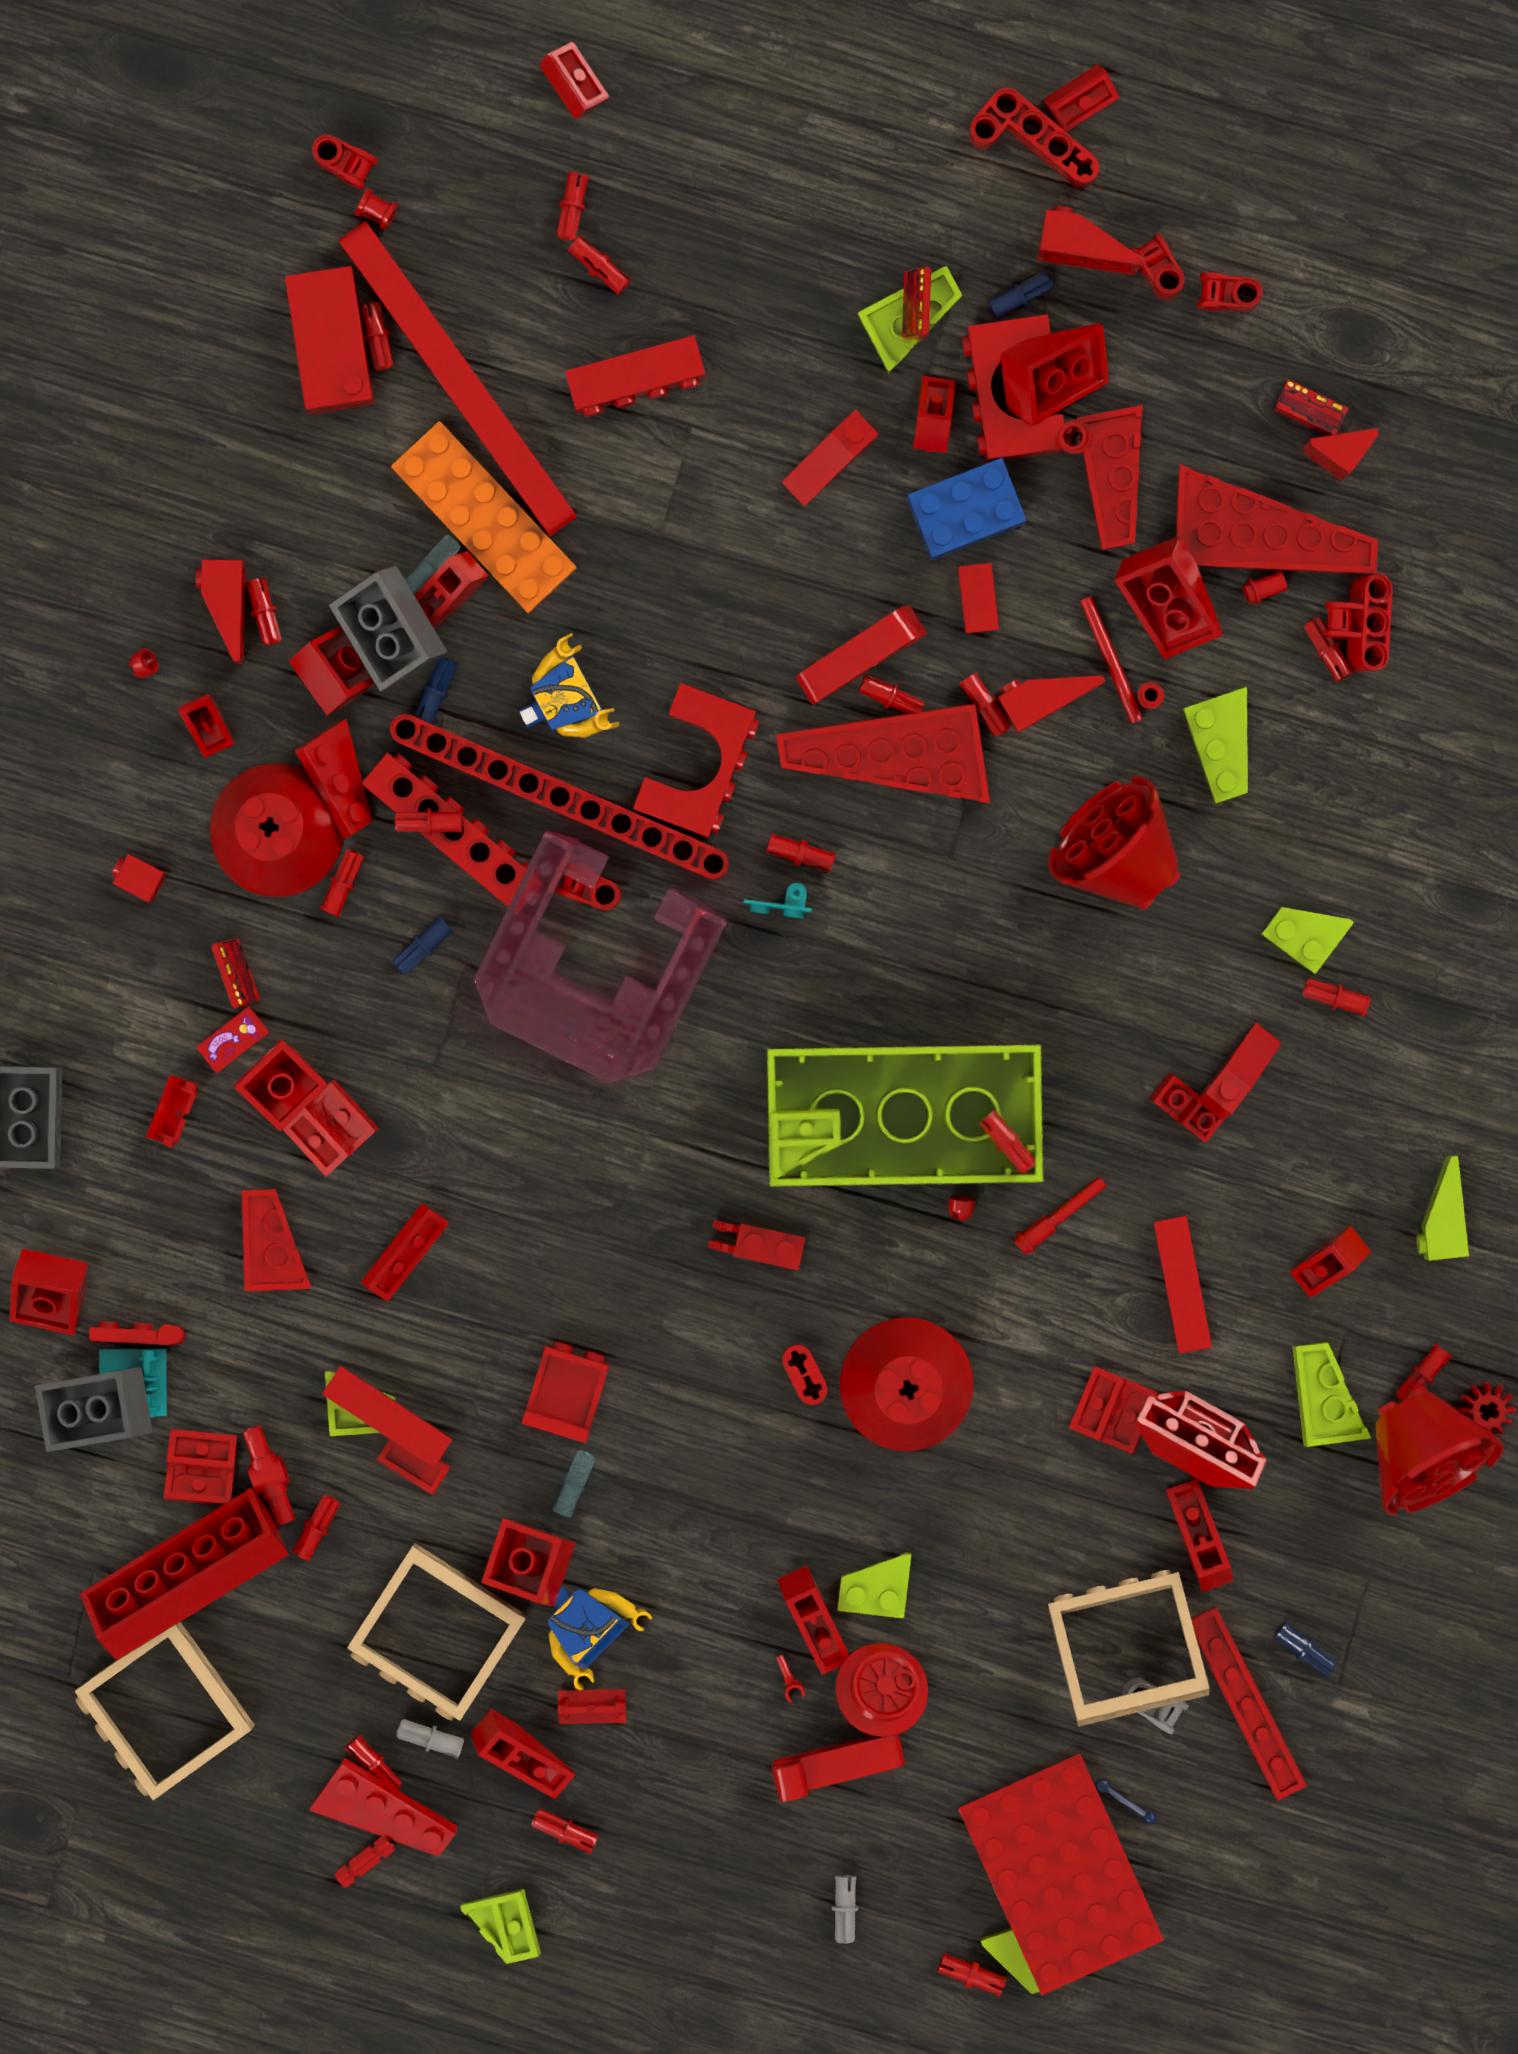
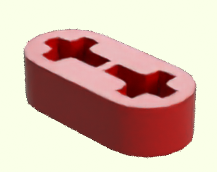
M801 1344L789 1346L783 1354L782 1361L798 1396L809 1405L821 1403L827 1395L828 1388L812 1353L806 1346ZM797 1350L799 1354L805 1353L807 1355V1358L803 1360L806 1372L801 1374L796 1364L789 1365L788 1361L792 1359V1351ZM809 1375L814 1384L820 1383L822 1385V1388L818 1390L819 1396L817 1398H813L811 1394L804 1395L803 1391L807 1389L804 1377Z

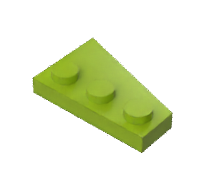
M947 266L931 274L929 331L962 297ZM904 288L857 314L888 373L921 340L904 339L902 337Z
M1247 687L1182 709L1214 803L1217 804L1248 793Z
M1321 1342L1292 1346L1303 1445L1310 1447L1371 1439L1368 1429L1360 1418L1359 1409L1345 1385L1344 1376L1329 1343Z

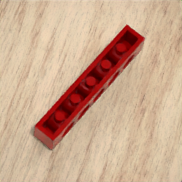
M387 753L361 783L396 813L420 812L421 805L428 800L437 803L438 812L464 811V808L450 796L445 801L435 792L439 787L428 777L423 775L418 779L412 774L410 769L413 765L399 753L394 758ZM401 779H408L412 783V792L407 797H398L395 793V784ZM462 816L464 834L456 841L449 840L446 832H432L431 835H428L427 832H420L516 914L522 910L543 885L538 880L542 873L527 861L523 865L519 864L512 858L516 852L501 839L497 844L486 836L490 830L476 818L470 822ZM483 843L489 847L490 855L484 862H476L472 858L471 851L476 844ZM511 865L514 868L515 878L511 883L502 884L499 882L497 871L501 866Z

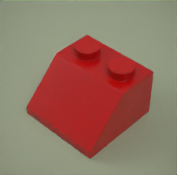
M341 625L309 642L289 660L291 666L327 716L348 705L376 685Z
M23 1248L12 1276L9 1321L75 1336L87 1285L88 1263Z

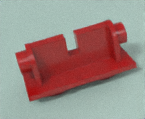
M169 1075L145 1137L159 1141L174 1148L176 1142H180L179 1138L186 1122L183 1119L185 1113L189 1114L194 1099L199 1094L196 1092L198 1087L196 1083Z
M625 1689L558 1690L559 1724L626 1723Z

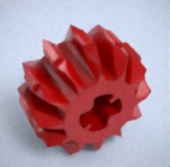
M1483 1381L1482 1392H1480L1476 1385H1471L1469 1388L1474 1396L1470 1398L1462 1394L1460 1399L1467 1402L1468 1406L1458 1407L1457 1410L1463 1414H1468L1469 1418L1491 1433L1493 1428L1499 1436L1503 1435L1504 1431L1500 1424L1502 1422L1508 1426L1513 1424L1511 1419L1505 1417L1506 1413L1512 1414L1516 1412L1515 1407L1505 1406V1404L1512 1400V1395L1507 1393L1500 1396L1503 1386L1499 1384L1494 1386L1491 1391V1385L1488 1381ZM1492 1402L1493 1405L1490 1408L1494 1409L1491 1416L1485 1414L1481 1418L1480 1415L1483 1412L1479 1411L1482 1404L1488 1406Z

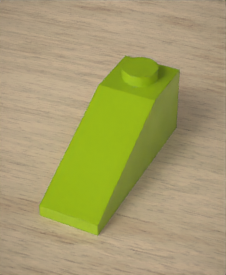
M1449 1155L1445 1158L1421 1223V1234L1416 1235L1418 1253H1424V1259L1428 1261L1469 1256L1458 1156Z

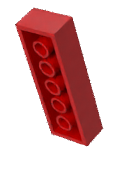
M250 1488L81 1592L80 1596L98 1641L118 1661L285 1558L289 1553L269 1508L255 1491Z

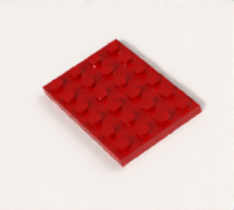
M1080 1753L958 1808L1041 1996L1164 1941Z

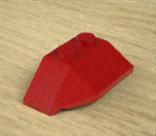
M1187 1391L1149 1395L1135 1422L1154 1455L1213 1487L1253 1489L1267 1461L1263 1453H1260L1245 1423Z

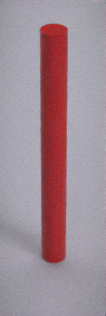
M1090 596L1080 600L1130 723L1134 724L1143 720V716L1093 597Z

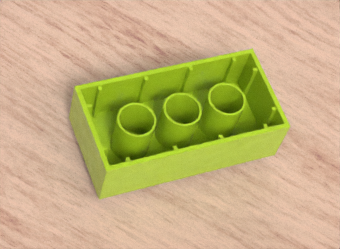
M1041 1045L768 1049L770 1186L1043 1182ZM839 1109L841 1145L827 1153L819 1154L815 1159L804 1165L801 1164L789 1170L780 1178H773L771 1111ZM995 1110L1014 1133H1019L1017 1138L1036 1160V1164L1024 1174L1020 1173L1002 1150L998 1152L996 1143L979 1125L982 1120Z

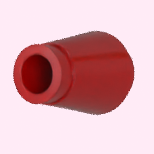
M1080 420L1066 422L1058 434L1060 446L1071 454L1083 452L1091 446L1093 441L1089 427ZM1081 433L1083 434V439L1077 444L1076 438Z

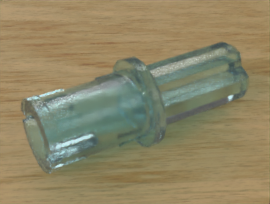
M446 535L426 557H421L423 561L405 579L415 594L448 557L454 556L460 550L459 543L451 536Z
M581 1450L576 1453L567 1478L562 1479L564 1485L556 1505L553 1507L554 1512L568 1518L573 1517L582 1491L587 1489L585 1483L594 1464L595 1456Z

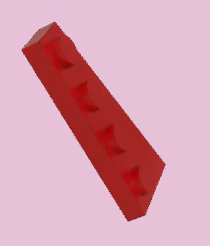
M1143 405L1076 418V420L1084 422L1089 427L1093 437L1091 446L1084 450L1082 454L1101 551L1135 544ZM1081 433L1079 434L1080 441L1083 439V434Z
M345 1757L312 1802L309 1811L438 1857L455 1836L458 1829L457 1825Z

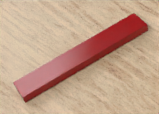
M1213 1606L1192 1617L1191 1620L1198 1646L1276 1800L1279 1801L1307 1787L1217 1607Z

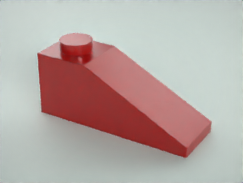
M855 410L782 481V484L805 507L878 440L879 434Z
M466 551L448 557L415 594V598L433 628L436 629L473 595L489 575Z
M202 560V568H196V588H201V594L233 661L237 664H244L246 563L242 560Z
M1103 676L1027 680L1022 684L1016 679L1000 689L1003 695L999 696L997 701L1016 734L1104 684L1106 681Z
M1254 1023L1196 1101L1221 1121L1232 1115L1282 1043L1259 1024Z
M1198 1479L1166 1489L1201 1591L1205 1592L1234 1582L1230 1563Z
M808 1566L777 1579L784 1600L821 1674H826L841 1667L850 1654Z
M490 1709L471 1732L479 1756L554 1799L576 1775L569 1766L517 1723L493 1709Z

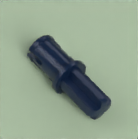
M1043 271L1019 285L1014 283L1012 289L992 300H988L987 303L994 317L999 320L1004 315L1021 306L1024 308L1028 307V302L1052 290L1054 285L1048 273Z
M446 658L438 660L428 685L423 686L425 692L413 715L414 717L432 725L434 724L443 699L448 698L446 691L456 671V663Z
M439 916L422 934L413 936L415 940L393 959L394 965L403 974H407L428 954L432 956L433 953L431 951L454 931Z
M1284 1621L1275 1632L1273 1638L1294 1652L1297 1660L1302 1658L1325 1676L1329 1675L1335 1668L1337 1663L1335 1658L1313 1643L1314 1639L1312 1637L1308 1639L1289 1625L1287 1621Z

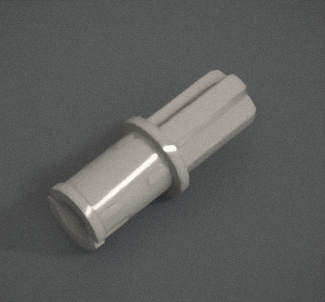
M405 1719L400 1722L397 1730L398 1739L426 1747L425 1751L427 1752L431 1749L453 1756L458 1759L465 1739L436 1730L437 1726L435 1725L429 1728Z
M836 1875L835 1905L832 1906V1910L835 1911V1940L838 1943L848 1944L855 1940V1911L859 1910V1907L855 1906L857 1876L843 1875L842 1877V1875Z

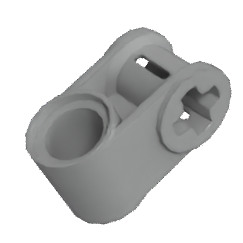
M1140 1677L1132 1678L1124 1685L1123 1696L1132 1694L1137 1688L1143 1687L1149 1690L1157 1688V1686ZM1183 1701L1137 1713L1147 1718L1148 1721L1160 1729L1173 1734L1175 1722L1181 1712L1188 1709L1189 1704Z

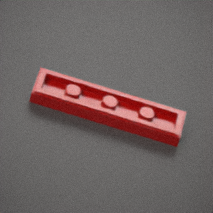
M1187 1216L1154 1221L1153 1226L1178 1353L1212 1348Z
M342 1365L322 1393V1395L433 1468H435L453 1438Z

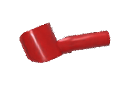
M784 1654L776 1657L786 1683L784 1692L788 1702L793 1703L789 1694L792 1688L800 1689L804 1698L803 1684L799 1680H795L793 1674H791Z

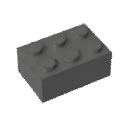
M397 566L377 571L329 605L380 692L402 684L448 653Z
M0 1066V1168H60L63 1067Z
M142 1367L35 1386L46 1452L153 1433Z

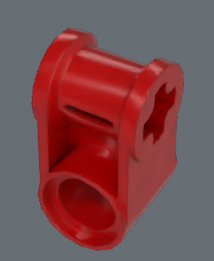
M322 135L313 143V157L319 167L337 176L352 187L364 190V181L372 166L378 164L379 160L332 135ZM325 145H332L337 148V155L331 160H324L319 156L320 149Z
M1156 233L1153 235V240L1138 249H1130L1142 258L1139 272L1146 278L1156 296L1167 301L1176 299L1183 289L1185 276L1163 237ZM1170 275L1177 280L1178 286L1167 290L1161 286L1160 279L1163 276Z
M1220 273L1199 274L1202 288L1201 299L1197 302L1196 306L1197 309L1245 313L1253 311L1260 303L1262 287L1253 278L1228 276ZM1212 286L1215 287L1214 298H1211ZM1243 287L1251 288L1256 298L1249 303L1242 302L1237 296L1238 290Z
M567 862L566 867L568 871L561 888H557L555 893L604 911H611L619 906L622 900V892L618 885L596 875L595 872ZM610 886L615 892L614 900L610 904L603 905L598 901V891L602 887Z

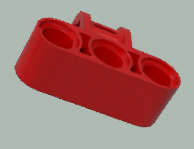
M1383 574L1366 575L1356 578L1351 584L1349 603H1325V608L1328 610L1327 630L1323 631V637L1347 640L1346 659L1351 669L1358 673L1381 670L1388 662L1393 589L1390 579ZM1370 583H1371V584L1373 585V587H1374V594H1373V596H1371L1370 593H1369V584H1370ZM1368 616L1370 617V619H1371V621H1372V628H1371V630H1369V628H1368V626H1367V618H1368ZM1366 650H1367V651L1369 652V654H1370V661H1369V663H1367L1366 660H1365V651H1366Z

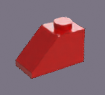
M922 376L913 444L914 449L928 452H947L956 380Z
M1349 1226L1330 1238L1294 1267L1290 1273L1311 1298L1354 1271L1372 1251L1352 1226Z

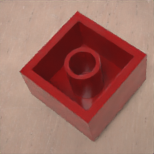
M502 1519L481 1583L539 1604L555 1607L576 1542L516 1521Z

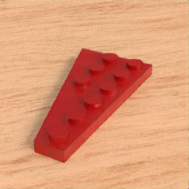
M1179 464L1176 537H1181L1198 567L1372 575L1377 573V539L1341 525L1338 526L1312 514L1293 509L1286 504L1244 488L1233 486L1220 481L1218 478L1204 475Z
M975 703L776 733L781 768L990 803Z

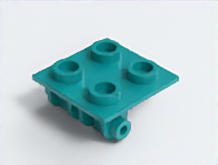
M793 883L788 887L785 905L744 900V905H751L750 912L770 914V910L773 908L784 910V917L803 919L804 913L811 914L812 910L811 908H805L807 891L800 883Z
M99 1349V1374L142 1367L150 1418L167 1416L166 1349Z

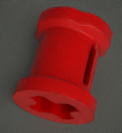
M367 189L356 208L355 215L369 218L380 224V229L386 231L396 215L399 204L396 202L390 204L375 196L374 191Z

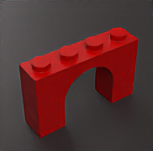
M1048 314L968 326L967 336H962L964 356H970L972 369H967L969 389L976 390L977 402L972 403L973 418L975 423H981L982 435L977 436L979 456H986V463L1000 458L1006 461L1066 452L1062 449L1058 440L1059 431L1064 425L1063 414L1048 416L1033 425L1023 419H1017L1004 413L996 404L991 391L993 374L1002 365L1001 353L1026 339L1051 334Z
M680 683L669 712V717L701 728L714 737L722 755L720 770L710 784L695 791H681L645 777L633 810L708 839L711 832L717 834L724 815L719 813L723 801L730 802L736 786L735 783L730 782L734 770H742L748 752L742 750L747 738L753 740L760 722L754 719L756 711Z

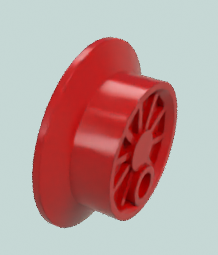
M875 1643L857 1649L844 1661L836 1678L835 1693L843 1716L853 1727L868 1735L890 1737L905 1732L920 1719L928 1700V1683L923 1668L909 1652L892 1644Z

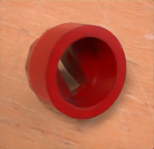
M146 648L136 652L129 659L128 666L133 668L135 671L133 675L136 677L145 678L158 671V661L155 655Z
M964 1195L949 1196V1214L956 1220H968L974 1213L976 1199Z

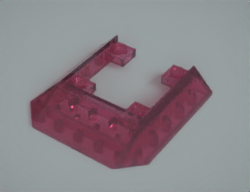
M546 830L474 978L489 1023L608 1083H614L654 1070L728 920L703 900L699 902L670 887L654 919L683 933V936L657 989L655 990L626 976L614 1001H611L555 973L554 970L567 945L537 931L563 876L566 875L594 889L609 856L581 843L580 839Z

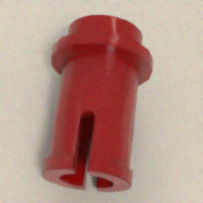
M1281 571L1256 581L1249 579L1247 584L1242 586L1248 604L1255 603L1256 605L1260 604L1262 599L1288 591L1285 577Z
M1154 682L1143 684L1137 693L1138 703L1147 709L1160 706L1164 699L1163 689ZM1146 691H1150L1154 694V701L1150 702L1146 700Z

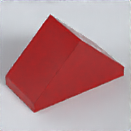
M204 695L177 708L204 758L235 744L215 699L211 695Z

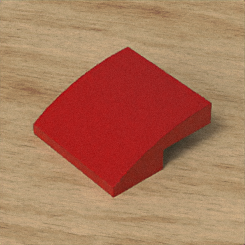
M334 1079L283 1128V1131L327 1177L368 1140L379 1127Z
M1094 1366L1069 1428L1135 1455L1142 1438L1135 1422L1147 1397L1151 1394L1159 1395L1160 1393Z
M171 1429L167 1454L168 1466L164 1500L221 1506L232 1500L238 1436Z

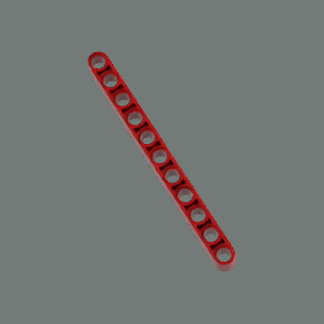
M362 222L341 237L338 242L547 534L551 537L575 520L577 516L367 222Z
M399 715L391 723L390 731L394 740L409 749L707 879H720L728 871L729 863L725 853L710 845L412 715ZM409 721L415 725V734L410 739H401L398 735V727L401 723ZM434 735H442L446 739V747L439 753L431 752L428 747L429 740ZM466 748H472L477 753V760L471 766H463L459 762V754ZM498 761L504 762L508 767L507 775L500 780L493 779L489 772L491 765ZM526 775H534L538 779V788L533 793H525L521 790L520 782ZM558 788L566 789L570 796L568 803L561 807L555 806L551 802V794ZM591 801L596 802L600 806L599 816L594 820L585 819L581 812L583 805ZM618 815H626L631 820L630 829L622 834L615 832L612 828V822ZM650 828H655L662 834L661 842L655 847H649L643 842V834ZM683 841L688 842L693 849L691 857L687 860H678L673 853L675 845ZM710 855L721 857L724 863L722 870L716 874H711L704 868V861Z

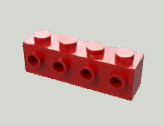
M695 335L565 371L576 413H584V417L601 414L604 412L603 407L616 404L617 408L631 406L636 403L635 398L648 395L649 399L660 398L668 395V389L681 386V390H689L700 386V380L706 379Z

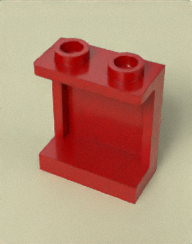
M554 1341L552 1346L545 1345L521 1424L586 1443L610 1363L604 1362V1355L591 1351H586L585 1355H580L572 1352L573 1346Z

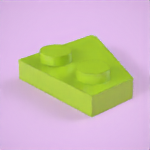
M839 1109L771 1111L773 1178H780L789 1170L801 1164L804 1165L815 1159L819 1154L827 1153L841 1145Z
M524 1889L464 1902L460 1906L461 1911L465 1915L468 1914L481 1929L479 1932L487 1942L495 1946L496 1952L506 1964L535 1958L541 1954Z

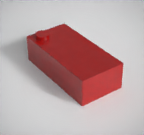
M352 266L285 276L305 410L311 415L375 405L358 289Z

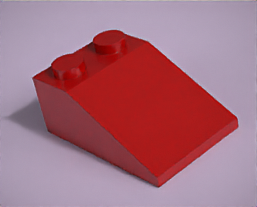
M1053 206V210H1046L1041 227L1037 261L1136 276L1141 266L1142 258L1080 214H1074L1073 209L1069 207Z
M1100 323L1026 339L1001 353L1007 411L1033 425L1109 383L1104 326Z
M1180 536L1122 560L1114 581L1164 659L1222 636V629L1197 563Z

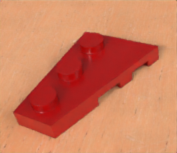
M343 719L296 749L295 752L328 809L341 836L346 838L352 836L373 820L364 785L361 784L363 781L347 719Z
M241 1190L244 1291L312 1289L276 1190Z

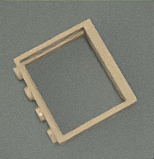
M414 1543L347 1649L352 1651L350 1656L360 1664L368 1666L371 1663L379 1668V1675L388 1682L396 1684L399 1681L409 1688L407 1693L416 1700L424 1702L427 1699L437 1706L435 1711L444 1718L452 1721L455 1717L460 1721L525 1621L527 1614ZM413 1563L509 1624L459 1704L363 1644L364 1639Z
M1170 1570L1159 1571L1151 1575L1152 1579L1140 1582L1138 1578H1130L1119 1582V1587L1107 1590L1105 1586H1097L1086 1590V1595L1073 1597V1594H1064L1053 1599L1054 1602L1048 1604L1078 1727L1209 1695V1685L1179 1572L1171 1574ZM1172 1588L1195 1678L1084 1705L1061 1614Z
M181 1622L118 1661H114L75 1690V1693L78 1695L75 1700L80 1709L86 1715L90 1713L98 1723L95 1725V1728L100 1737L105 1742L111 1741L117 1750L114 1754L118 1762L124 1769H131L136 1776L134 1782L138 1790L144 1796L149 1794L152 1800H155L247 1734L255 1726ZM168 1637L234 1729L157 1784L92 1691Z

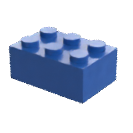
M1002 458L907 496L908 504L931 561L1023 526L1027 521Z

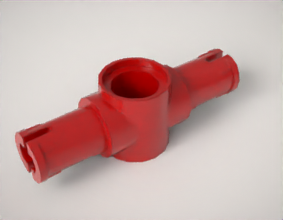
M260 1424L243 1430L242 1433L251 1457L249 1461L251 1466H248V1473L257 1495L262 1494L263 1499H267L277 1526L293 1521L295 1515L286 1494L288 1490L287 1484L290 1483L282 1457L280 1455L276 1456L274 1451H270Z

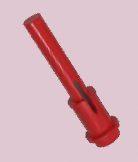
M1098 1176L1048 1217L1042 1215L1039 1220L1022 1233L1018 1231L1016 1233L1017 1237L1013 1241L1024 1255H1027L1029 1252L1035 1253L1033 1250L1035 1247L1057 1232L1055 1227L1107 1187L1106 1184Z

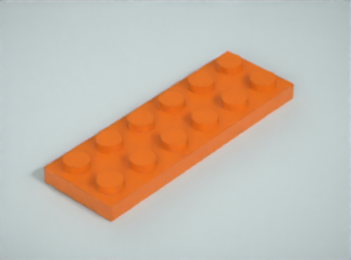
M440 421L391 466L528 614L577 569L569 558Z

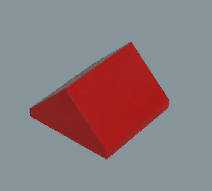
M1378 428L1312 438L1303 446V453L1337 479L1343 481L1353 471L1378 437Z
M282 1039L233 1085L279 1131L289 1124L328 1086L327 1082L307 1060Z

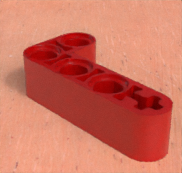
M1012 88L998 90L971 123L969 139L973 146L978 149L986 150L993 147L1004 133L1008 131L1073 186L1087 188L1097 178L1099 163L1095 156ZM1001 99H1009L1014 103L1015 110L1010 113H1003L998 109L997 102ZM1028 120H1034L1040 125L1041 131L1038 134L1030 135L1024 131L1023 123ZM986 124L993 129L994 134L988 139H982L978 137L975 129L979 125ZM1052 142H1061L1067 151L1062 156H1054L1049 151L1048 146ZM1075 153L1074 161H1071L1068 167L1064 164L1069 161L1071 154ZM1085 164L1090 167L1088 174L1084 173L1081 177L1077 175L1078 166L1082 168Z
M910 605L901 607L799 673L795 678L811 704L815 705L897 651L913 644L925 636L927 631Z
M899 1734L890 1737L871 1735L775 1760L771 1763V1769L779 1801L786 1802L807 1796L809 1790L899 1768L905 1765L906 1761Z

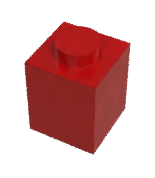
M128 854L126 859L121 857L115 865L112 875L116 878L113 884L148 903H153L168 873Z

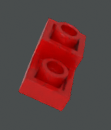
M1170 1072L1149 1098L1205 1143L1223 1122L1197 1102L1196 1099L1199 1095Z

